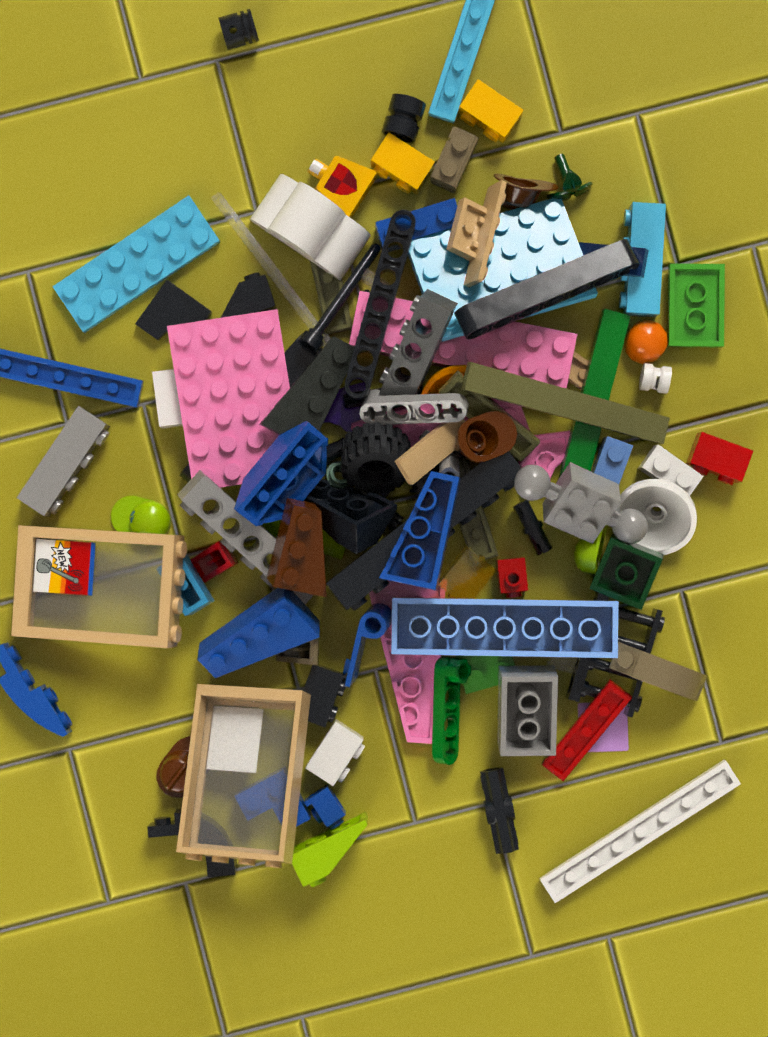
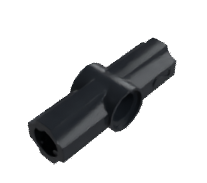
M495 767L480 771L482 788L485 795V813L488 825L491 827L496 854H505L519 850L514 825L515 813L511 795L509 796L504 769L503 767Z

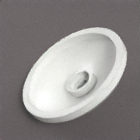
M647 479L630 485L621 493V503L616 511L620 512L628 508L636 509L643 513L648 522L647 533L637 544L667 555L684 547L694 535L697 525L696 507L687 492L678 485L661 479ZM659 507L661 510L654 511L652 508Z

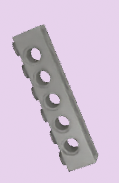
M199 470L177 494L181 501H183L180 506L190 516L196 513L203 520L200 524L209 533L213 534L216 531L223 537L220 542L231 552L235 549L243 555L240 560L251 570L257 567L263 573L260 576L261 579L272 588L273 586L267 579L270 564H263V560L268 554H273L276 538L262 525L255 526L234 509L236 502ZM213 499L216 501V505L212 510H203V505L207 500ZM228 518L236 519V523L232 528H223L225 520ZM255 536L256 540L252 546H243L244 540L247 537ZM293 591L304 604L313 596V594Z

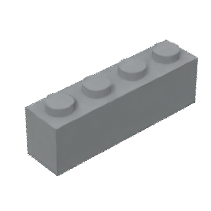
M78 406L17 496V499L43 516L49 517L51 513L55 515L63 505L64 501L61 498L65 492H71L79 480L76 476L81 468L86 469L94 458L92 452L96 446H102L110 433L107 430L110 426Z

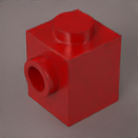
M525 557L496 560L499 593H505L506 598L522 597V591H528Z

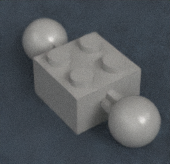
M570 462L556 484L550 482L547 471L538 465L524 466L515 476L514 486L522 498L530 501L539 500L543 497L546 498L542 503L544 523L593 544L605 525L612 527L615 537L626 544H635L641 541L647 533L648 522L643 513L632 508L624 509L620 512L616 511L621 503L619 484Z

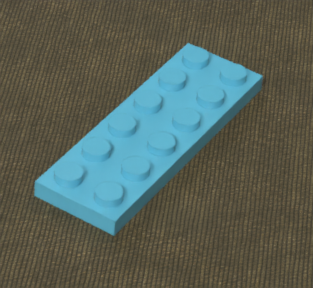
M188 195L52 287L82 332L86 333L219 244L220 240Z

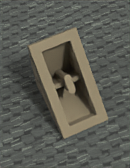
M319 638L276 654V661L317 665L319 663Z

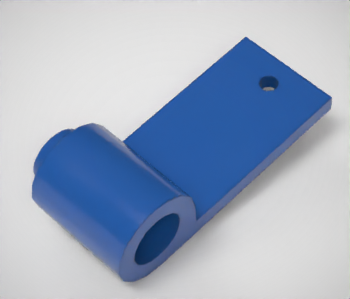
M383 603L373 604L359 621L351 660L346 659L343 674L346 675L347 673L346 687H351L358 677L366 638H380L392 624V610Z

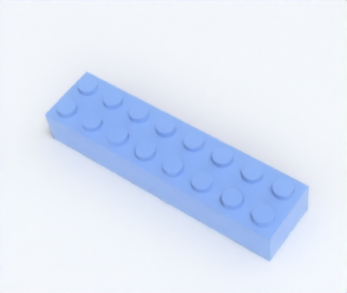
M392 598L391 654L618 658L619 601Z

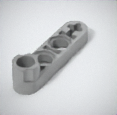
M374 389L370 390L369 395L364 398L359 415L365 423L375 424V422H381V425H386V423L459 422L467 415L469 403L465 396L458 393L384 396L379 394L381 390ZM425 403L430 404L434 407L435 412L431 414L424 413L420 406ZM441 404H443V406H442V409H444L443 413L440 412V410H441ZM451 404H456V407L460 410L458 412L455 411ZM403 405L408 413L404 415L397 414L393 410V406Z

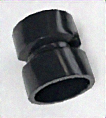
M392 94L388 108L391 115L385 118L382 133L386 136L389 132L406 143H415L419 132L417 121L422 120L426 103L409 95Z

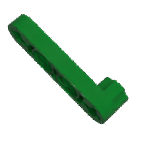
M440 657L435 664L432 757L436 763L452 765L458 757L460 684L466 683L469 676H471V665L468 664L466 659ZM448 691L449 697H448V701H447V703H446V702H445V695H446V692ZM446 719H448V726H447V729L445 730V729H444V724H445Z

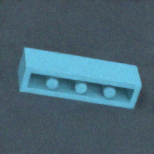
M632 202L629 210L625 209L624 226H628V235L623 237V239H628L631 247L646 248L649 252L644 278L620 277L621 281H625L624 292H620L619 308H623V314L655 318L660 314L666 204Z

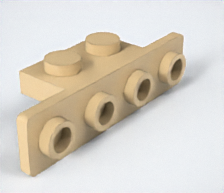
M503 180L488 187L483 206L465 197L458 202L446 250L469 261L464 286H474L482 282L487 275L488 268L486 266L489 255L494 247V242L492 241L495 230L500 223V209L506 198L505 188L507 182Z

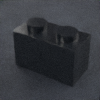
M320 664L312 665L303 690L311 695L308 722L325 728L328 721L333 723L338 707L333 706L336 696L342 697L346 687V680H343L344 674L342 672Z

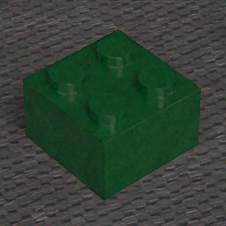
M612 534L590 589L642 610L664 554L637 543L626 544L619 541Z

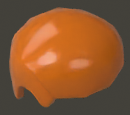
M651 319L638 321L634 324L624 340L626 354L632 361L640 364L657 361L663 355L668 345L667 332L660 323Z

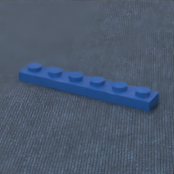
M0 349L1 378L135 408L139 406L144 384L143 380Z

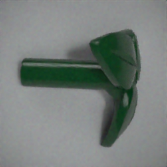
M559 154L555 156L554 159L563 181V190L548 194L547 198L568 201L571 195L579 197L587 192L593 183L588 182L582 185L580 177L570 170L565 155Z

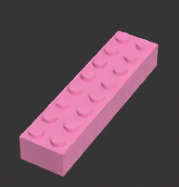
M359 291L349 344L354 347L370 295L369 292ZM377 299L373 302L372 307L376 312H384L388 308V303L383 299ZM395 299L380 355L390 357L396 343L401 344L403 336L399 334L406 319L410 321L414 312L410 311V307L413 301ZM421 319L423 326L432 328L431 323L427 319ZM512 322L474 339L467 340L464 335L441 342L431 365L446 368L453 365H467V362H473L502 371L508 370L512 374L567 389L577 334ZM369 326L365 330V336L372 340L377 339L381 334L380 329L376 326ZM410 343L414 351L421 352L419 345Z

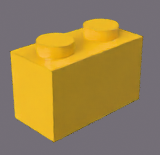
M478 79L459 106L458 113L461 114L460 118L466 124L472 127L477 125L483 129V134L494 142L499 140L504 143L522 117L524 110Z
M388 132L372 157L371 166L374 167L373 170L381 178L387 179V177H390L396 181V186L403 192L410 194L412 191L417 195L434 169L435 161Z

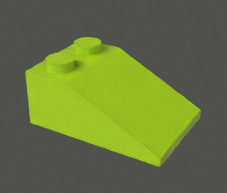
M366 812L341 823L332 830L328 829L294 846L292 865L303 887L308 884L311 887H315L326 881L325 876L330 874L368 825Z

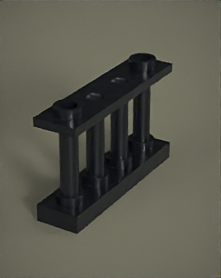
M595 592L593 601H608L609 597ZM618 607L619 619L648 627L644 643L619 635L618 642L651 654L656 633H661L664 626L665 617H662L663 611L653 608L652 615L649 616ZM577 657L566 694L567 699L579 702L580 697H585L586 695L596 697L602 688L590 685L589 681H586L588 670L592 671L594 668L633 680L629 692L632 699L626 705L624 714L628 717H633L634 712L638 713L642 702V697L639 696L643 681L610 669L611 662L599 658Z

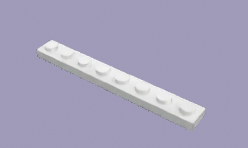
M722 760L539 879L554 903H556L733 790L741 783L727 761Z

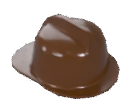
M494 174L497 180L507 182L505 188L506 198L502 207L512 210L520 207H529L536 202L542 191H555L559 187L554 183L543 180Z
M491 411L470 418L463 422L458 430L455 450L460 451L464 457L477 463L501 456L510 451L516 443V425L508 415L499 411Z
M191 736L180 739L167 753L157 769L156 780L159 788L171 797H183Z

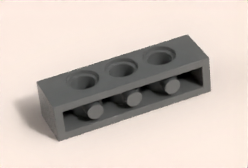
M429 289L421 296L416 295L410 307V311L414 312L410 321L406 319L399 334L403 336L401 344L396 343L390 354L389 359L393 360L390 369L385 368L379 382L383 386L379 394L384 396L419 394L458 303ZM421 319H427L431 323L432 328L423 326ZM410 343L419 345L421 352L414 351ZM400 367L407 368L411 376L403 374Z

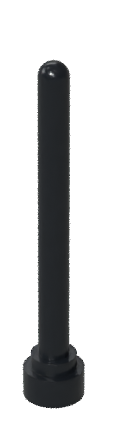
M378 244L370 246L315 327L304 331L298 342L304 349L311 353L318 352L323 344V333L379 254L381 248Z

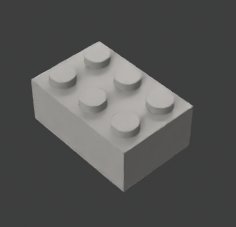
M554 665L499 666L497 745L500 756H556L558 675Z

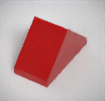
M220 541L190 559L204 583L238 564L233 552L228 550Z

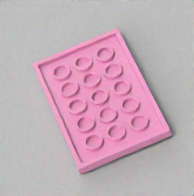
M277 309L167 326L191 479L201 470L219 487L242 484L244 477L279 436V434L259 425L290 389Z

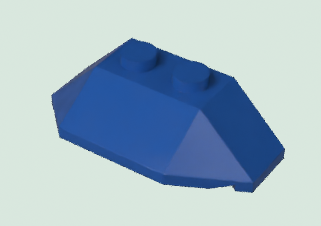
M307 421L279 435L244 477L234 509L255 526L281 520L287 498L304 501L326 474V446H328V438Z

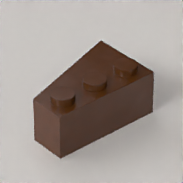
M287 498L267 579L273 587L327 597L321 510L314 503Z

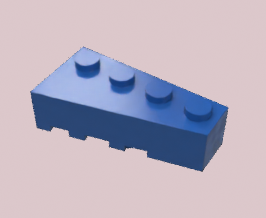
M430 472L403 531L390 554V558L379 577L380 579L437 591L459 490L460 477Z

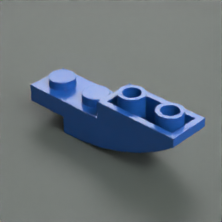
M8 642L1 644L0 663L6 674L0 677V684L8 696L27 716L47 730L62 737L71 733V719L65 711L61 712L57 706L58 697L51 687L47 688L45 684L35 689L33 686L35 680L28 669L24 670L19 662L21 656L14 645L10 646Z

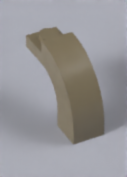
M618 642V658H612L609 666L610 669L698 701L707 675Z

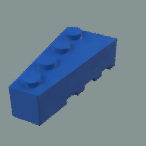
M276 588L199 643L197 660L214 678H217L319 638L320 620L292 590Z

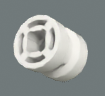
M643 363L639 390L648 391L655 389L658 393L667 394L671 383L672 367L662 366L661 368H656L653 364Z

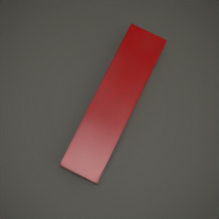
M609 679L556 744V756H547L542 761V766L564 782L632 699V696Z

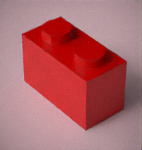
M699 432L695 437L686 464L693 466L692 468L701 475L707 476L708 472L718 476L717 481L733 486L734 482L739 483L743 481L753 450L713 435Z

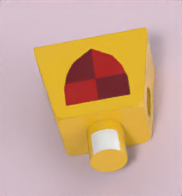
M335 156L329 166L315 159L308 169L309 174L320 180L315 189L339 206L350 218L354 216L377 179V172L339 156Z

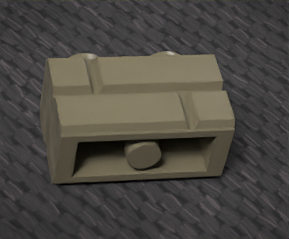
M453 126L448 141H446L432 172L430 183L455 193L475 150L478 137Z

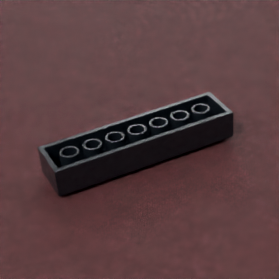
M509 451L501 456L479 463L460 478L449 537L456 532L453 528L458 523L463 526L478 515L475 511L477 508L482 506L485 509L498 500L500 497L497 493L503 489L506 492L514 487V479L521 466ZM406 521L326 583L328 589L345 610L349 608L353 611L357 610L368 601L365 596L372 590L377 594L390 584L388 580L380 579L379 577L390 558V554L403 531Z

